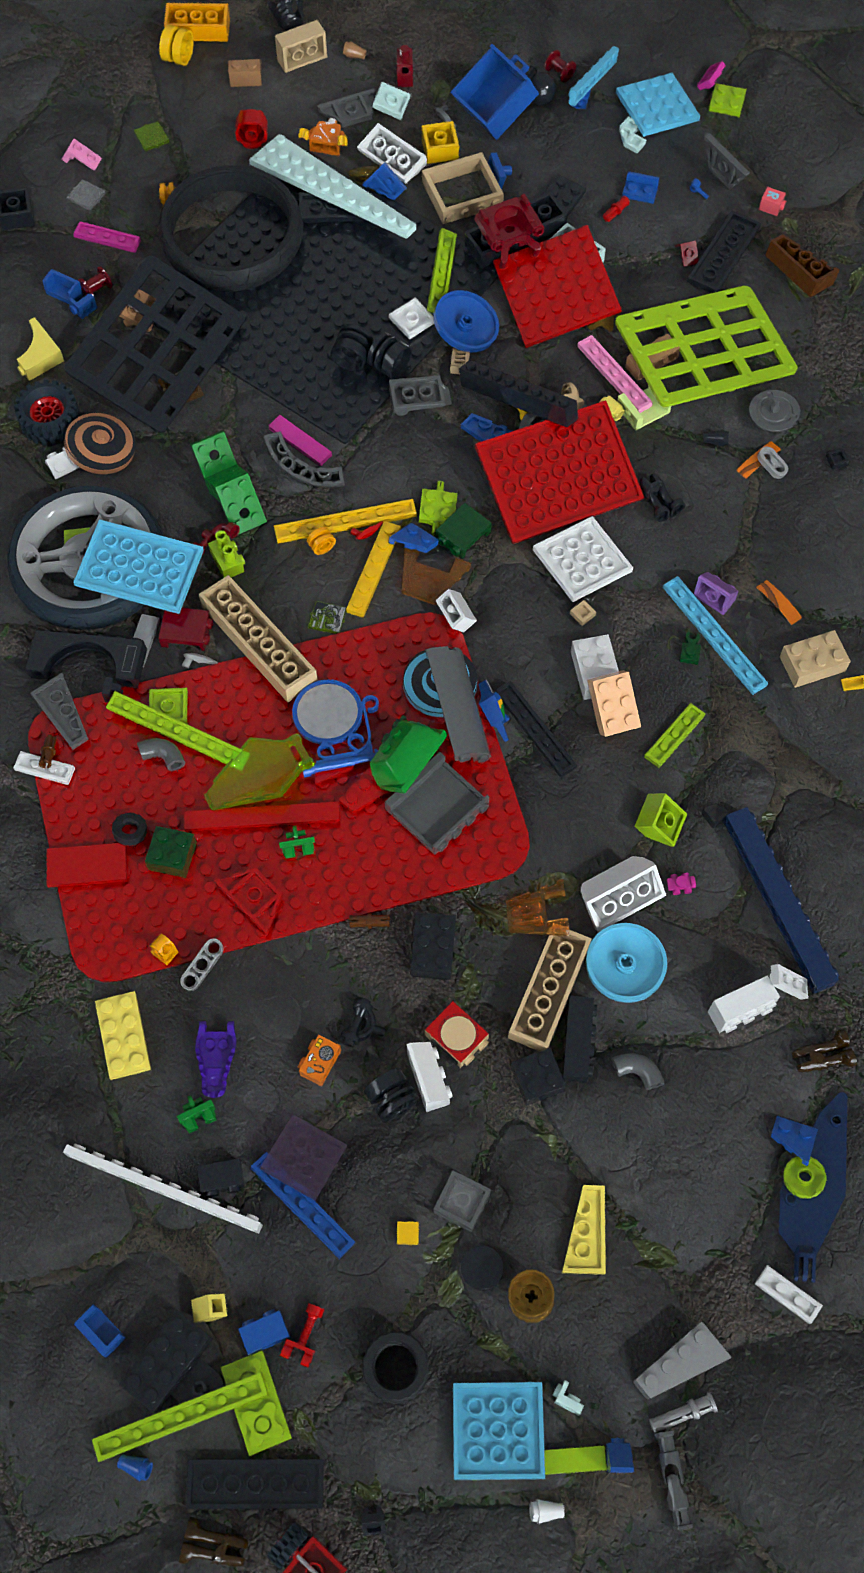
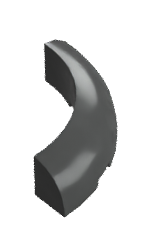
M281 431L264 435L267 447L274 460L293 478L317 487L332 488L346 486L342 467H319V469L311 467L290 452Z

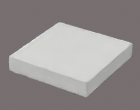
M416 298L389 314V319L409 339L434 324L433 315Z

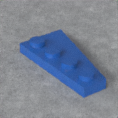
M473 413L461 424L462 430L480 442L512 432L504 425L498 426L493 424L491 420Z

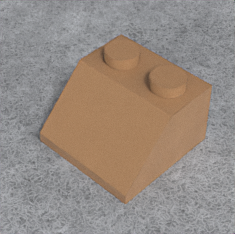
M260 59L228 61L231 87L262 86Z

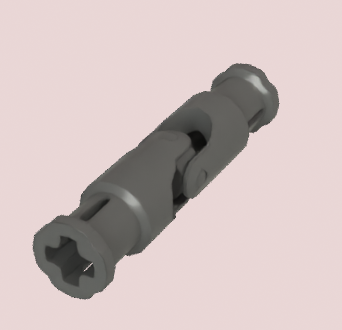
M675 1432L656 1433L654 1435L658 1439L660 1448L658 1456L665 1486L669 1487L667 1502L669 1510L672 1511L673 1531L693 1528L687 1510L689 1507L688 1498L681 1487L684 1479L679 1452L675 1449L673 1439ZM669 1464L676 1465L679 1474L666 1476V1466Z

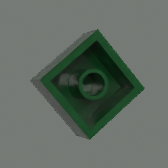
M156 826L145 859L148 870L186 878L197 844L194 834Z

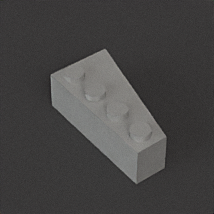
M700 1322L638 1376L633 1383L648 1400L732 1357L704 1323Z

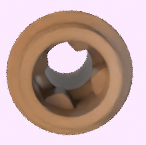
M346 41L343 49V55L349 58L365 59L367 50L351 41Z

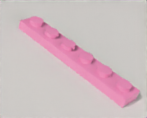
M592 335L578 342V348L619 394L625 393L640 413L652 407L653 402Z

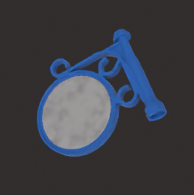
M337 680L316 681L306 686L297 695L292 709L295 727L305 739L320 745L317 749V755L320 760L316 761V763H309V761L301 763L304 778L311 777V774L354 766L355 764L370 762L379 750L376 748L374 749L375 753H373L371 731L365 704L368 701H374L376 703L375 706L367 709L368 713H374L379 708L378 698L368 695L361 702L360 697L352 687ZM364 713L368 739L366 744L358 750L351 744V741L359 739L362 744L365 743L363 736L355 733L362 722ZM347 740L348 747L352 752L335 755L334 748L331 745ZM324 749H329L332 755L322 756L320 753Z

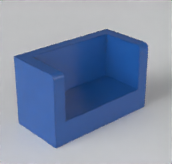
M53 269L49 271L42 281L47 295L69 304L68 299L70 297L78 302L83 296L80 281Z
M94 1304L74 1323L99 1353L106 1358L126 1339L100 1308Z

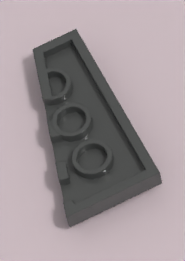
M62 673L30 693L72 750L89 740Z

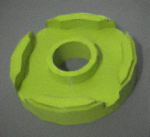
M794 1157L786 1164L783 1172V1179L787 1189L793 1195L800 1198L810 1199L818 1196L823 1191L827 1181L823 1165L817 1159L810 1157L808 1166H805L801 1163V1158ZM806 1172L810 1175L811 1180L803 1181L800 1179L799 1174Z

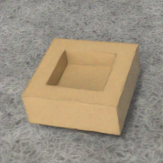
M583 600L570 610V615L583 626L596 616V611Z

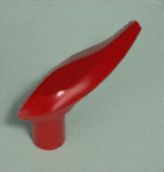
M383 521L363 531L353 528L351 534L357 540L366 539L380 528Z

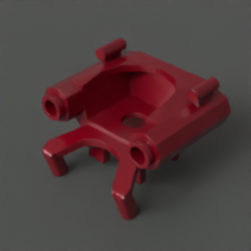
M526 194L487 207L484 210L481 209L475 215L474 220L491 249L496 252L501 251L499 264L501 269L506 267L508 252L514 244L518 243L519 247L527 244L533 249L532 253L534 256L539 255L541 246L530 235L532 233L533 236H541L544 233V226L532 208Z

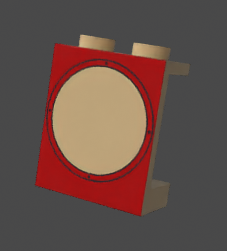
M453 1001L425 1029V1036L430 1040L434 1039L458 1061L460 1068L464 1064L466 1066L469 1065L475 1058V1052L478 1049L482 1051L489 1043L487 1041L489 1033Z

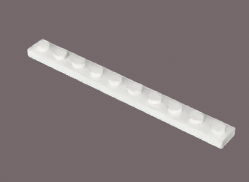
M74 1144L73 1147L66 1145L63 1151L70 1158L259 1234L262 1228L261 1223L258 1222L259 1218L247 1214L245 1217L238 1214L239 1210L234 1207L228 1206L227 1209L219 1206L220 1202L208 1198L206 1201L201 1199V1195L189 1190L188 1193L181 1191V1186L170 1182L169 1185L161 1183V1178L154 1175L146 1177L142 1175L143 1171L135 1167H131L129 1170L124 1168V1164L115 1159H112L111 1162L104 1160V1155L95 1151L92 1154L85 1152L86 1148L78 1144Z

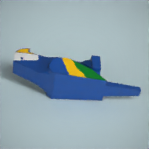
M485 680L478 684L481 692L479 705L490 725L497 728L506 742L509 738L504 723L510 720L509 715L505 714L500 695L496 692L493 693L488 681Z

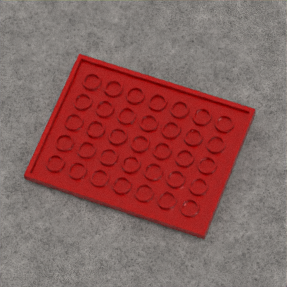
M606 400L578 409V419L568 427L545 420L475 444V449L512 544L644 499Z

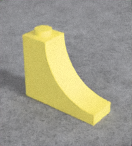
M35 317L29 320L33 331L32 343L28 350L21 357L17 358L19 373L22 376L25 375L29 381L64 362L61 350Z

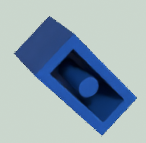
M272 1309L262 1314L263 1318L257 1321L253 1318L242 1323L243 1327L238 1330L249 1356L291 1338L280 1311L275 1312V1309Z

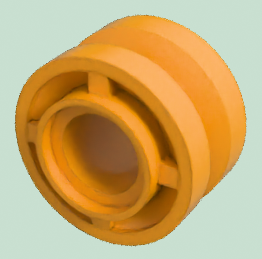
M169 182L168 186L165 183H160L159 195L163 206L169 195L176 188L174 182Z
M320 527L308 536L307 543L312 547L316 555H322L333 548L336 539L327 527Z

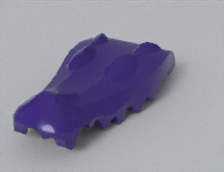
M199 1021L195 1051L202 1076V1093L206 1097L216 1098L225 1094L227 1076L236 1050L237 1039L234 1021H228L227 1031H207L206 1021Z

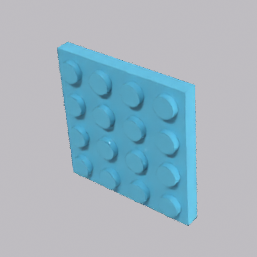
M673 73L616 88L617 96L630 117L635 121V125L637 124L643 137L700 120V114Z
M542 1382L453 1383L454 1480L545 1479Z

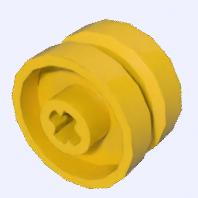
M169 24L165 26L159 45L161 59L167 62L174 61L175 64L186 66L193 52L194 38L192 31L184 28L179 29L177 26Z

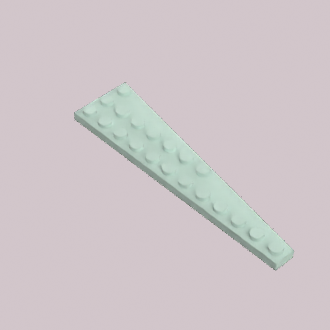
M278 134L249 159L250 165L406 239L416 230L414 222L351 180L345 178L283 135Z

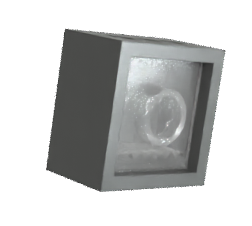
M452 1171L434 1207V1214L472 1233L490 1196L491 1189Z

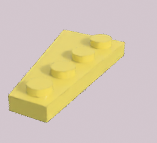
M583 1185L562 1273L606 1274L605 1186Z

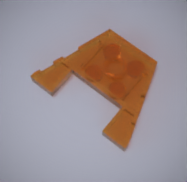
M405 548L402 594L434 605L437 604L436 599L458 582L466 571L468 572L471 569L470 562L456 558L450 573L416 562L420 551Z
M563 879L557 880V884L550 887L544 885L540 887V891L535 893L527 892L506 900L509 932L570 936L568 918L547 921L545 900L566 896Z

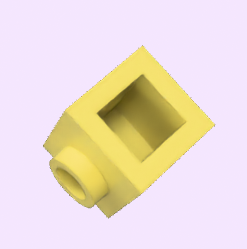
M225 1294L205 1295L191 1300L194 1323L214 1321L227 1316Z

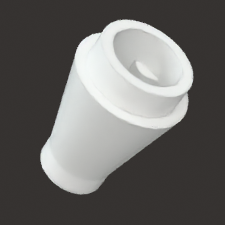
M536 1499L535 1502H530L531 1521L539 1524L557 1518H564L563 1503Z

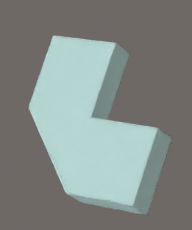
M628 116L619 127L624 147L638 153L646 144V139L635 134L639 130L638 126Z

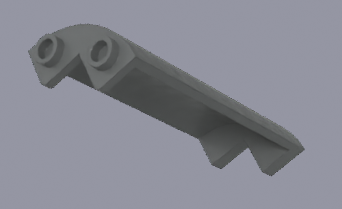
M448 646L426 649V658L432 671L455 761L465 762L470 760L471 757L473 761H478L479 763L489 760L491 753L461 649L454 647L452 650H449Z

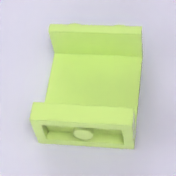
M649 386L643 392L651 399L653 404L652 407L641 413L625 393L618 396L617 402L625 410L623 415L635 430L669 414L671 406L662 407L659 405Z

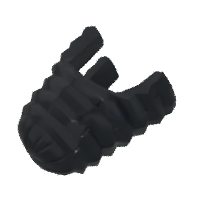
M271 0L267 1L269 9L281 29L288 31L303 25V0H296L298 8L295 13H293L292 9L293 0H281L278 4Z

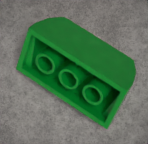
M401 720L397 727L391 731L388 739L379 747V751L370 762L371 772L377 785L385 791L405 794L448 736L446 731L443 729H433L419 722Z

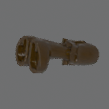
M844 1028L836 1031L834 1038L830 1041L816 1045H805L792 1052L793 1059L807 1056L811 1058V1061L796 1066L798 1072L822 1071V1069H828V1066L843 1064L847 1067L857 1065L856 1056L852 1048L846 1049L849 1047L850 1042ZM845 1049L837 1054L826 1057L822 1054L830 1051Z
M195 1517L189 1518L184 1539L207 1542L219 1546L216 1549H211L184 1541L179 1563L188 1564L191 1559H204L212 1561L210 1564L235 1567L244 1565L245 1558L229 1553L231 1546L248 1549L249 1541L229 1532L224 1534L206 1530L200 1527L198 1519Z

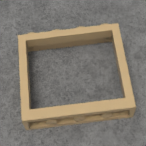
M482 152L422 170V183L443 224L475 215L481 209L484 210L487 207L503 202L504 194ZM481 170L493 194L445 207L434 184Z

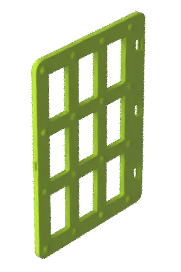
M740 286L620 315L615 321L620 334L656 400L662 407H669L793 375L798 368L749 286ZM734 294V297L728 298L726 295ZM688 305V308L682 309L681 306ZM747 306L754 319L724 325L718 312ZM642 316V319L635 320L634 317ZM707 316L713 326V329L684 336L677 322ZM666 326L672 336V339L642 346L636 332ZM760 328L767 341L738 348L731 335ZM719 338L726 349V352L697 359L690 345ZM678 346L680 347L679 351L685 360L683 363L655 369L648 357ZM774 351L781 363L777 366L751 372L744 358ZM733 361L740 375L710 382L703 369ZM692 372L698 383V386L668 393L661 379Z

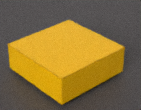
M397 1222V1245H418L419 1222Z

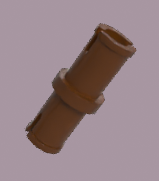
M367 913V915H350L349 920L357 921L349 922L350 928L368 927V929H372V927H390L389 921H383L390 920V914L372 915V913Z

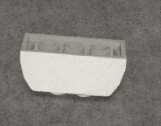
M379 123L357 146L358 151L379 166L385 162L404 183H407L427 165V158L424 154Z
M632 856L585 881L581 886L582 897L593 926L598 933L604 928L619 922L666 896L656 865L646 858Z

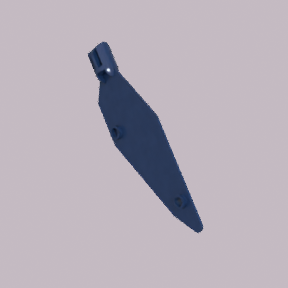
M844 1092L838 1093L821 1111L813 1126L818 1131L810 1157L817 1159L825 1169L827 1181L823 1191L818 1196L809 1199L793 1195L787 1189L785 1183L780 1190L779 1234L794 1253L793 1280L798 1281L799 1261H802V1281L807 1282L808 1262H811V1282L816 1283L817 1253L845 1199L848 1097ZM833 1119H838L840 1123H834ZM802 1172L799 1174L801 1180H811L808 1173Z

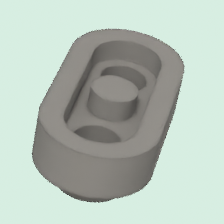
M763 447L760 450L757 458L772 477L776 479L783 478L788 472V466L771 447Z

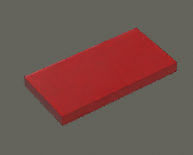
M111 843L47 849L48 888L127 881L126 845Z

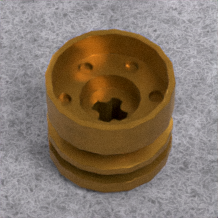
M525 1270L518 1273L512 1279L509 1286V1305L518 1319L526 1323H537L544 1320L551 1313L554 1306V1287L551 1280L544 1273L537 1270ZM530 1294H534L535 1299H537L533 1300V1303H529L528 1298H526L530 1297Z

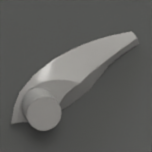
M196 653L183 654L185 659L182 666L185 668H189L192 661L207 664L218 663L204 655Z

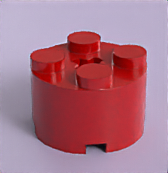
M254 109L241 110L236 118V140L248 149L261 147V144L267 141L268 121L264 112Z

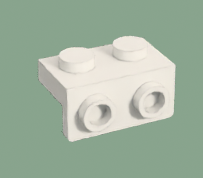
M65 447L62 448L63 452L58 454L53 452L47 455L48 459L45 460L55 480L80 468L68 457Z

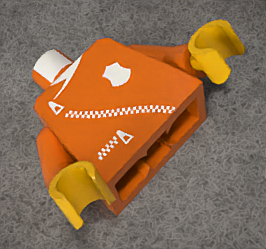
M329 118L328 122L319 121L310 130L305 128L299 129L298 137L309 140L310 151L339 156L340 147L347 146L348 144L347 136L341 131V125L337 124V120L334 118Z

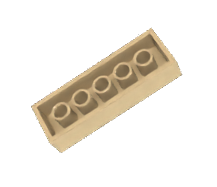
M553 925L510 1028L508 1039L540 1052L548 1049L587 954L591 938L559 925Z

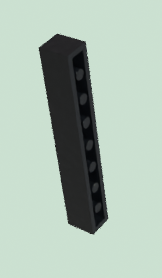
M469 360L459 368L462 387L564 427H568L578 419L577 400Z

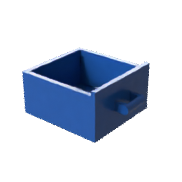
M491 44V48L451 91V94L460 106L497 140L539 93L529 77L525 75L529 70V66L518 55H514L509 60L499 49ZM517 61L523 65L521 70L515 65Z

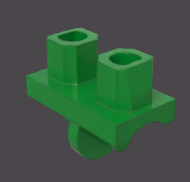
M296 825L292 826L293 832L286 833L287 839L294 837L295 840L279 843L285 859L296 857L294 847L302 845L303 856L314 854V837L299 839V836H305L306 833L305 830L297 831Z
M191 1095L187 1097L189 1103L182 1106L184 1113L177 1116L180 1124L185 1127L188 1133L199 1129L195 1119L203 1116L206 1124L217 1120L214 1111L216 1108L212 1100L203 1102L201 1097L193 1100Z

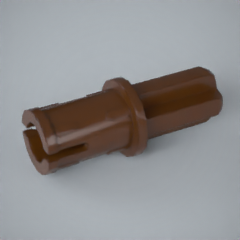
M48 735L45 738L44 746L40 749L41 758L39 766L46 769V764L47 768H50L52 765V758L56 754L55 745L57 738L55 736Z

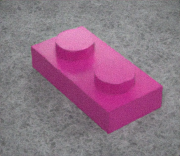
M723 61L710 65L697 84L700 90L710 89L715 85L716 79L722 74V70L726 66Z

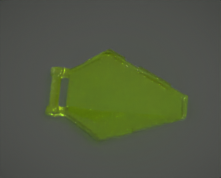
M294 734L285 740L250 737L240 748L242 750L235 760L231 759L213 780V786L203 795L212 810L280 798L299 774L305 769L314 767L315 762L306 752L299 734ZM291 746L296 747L302 759L299 763L290 749Z

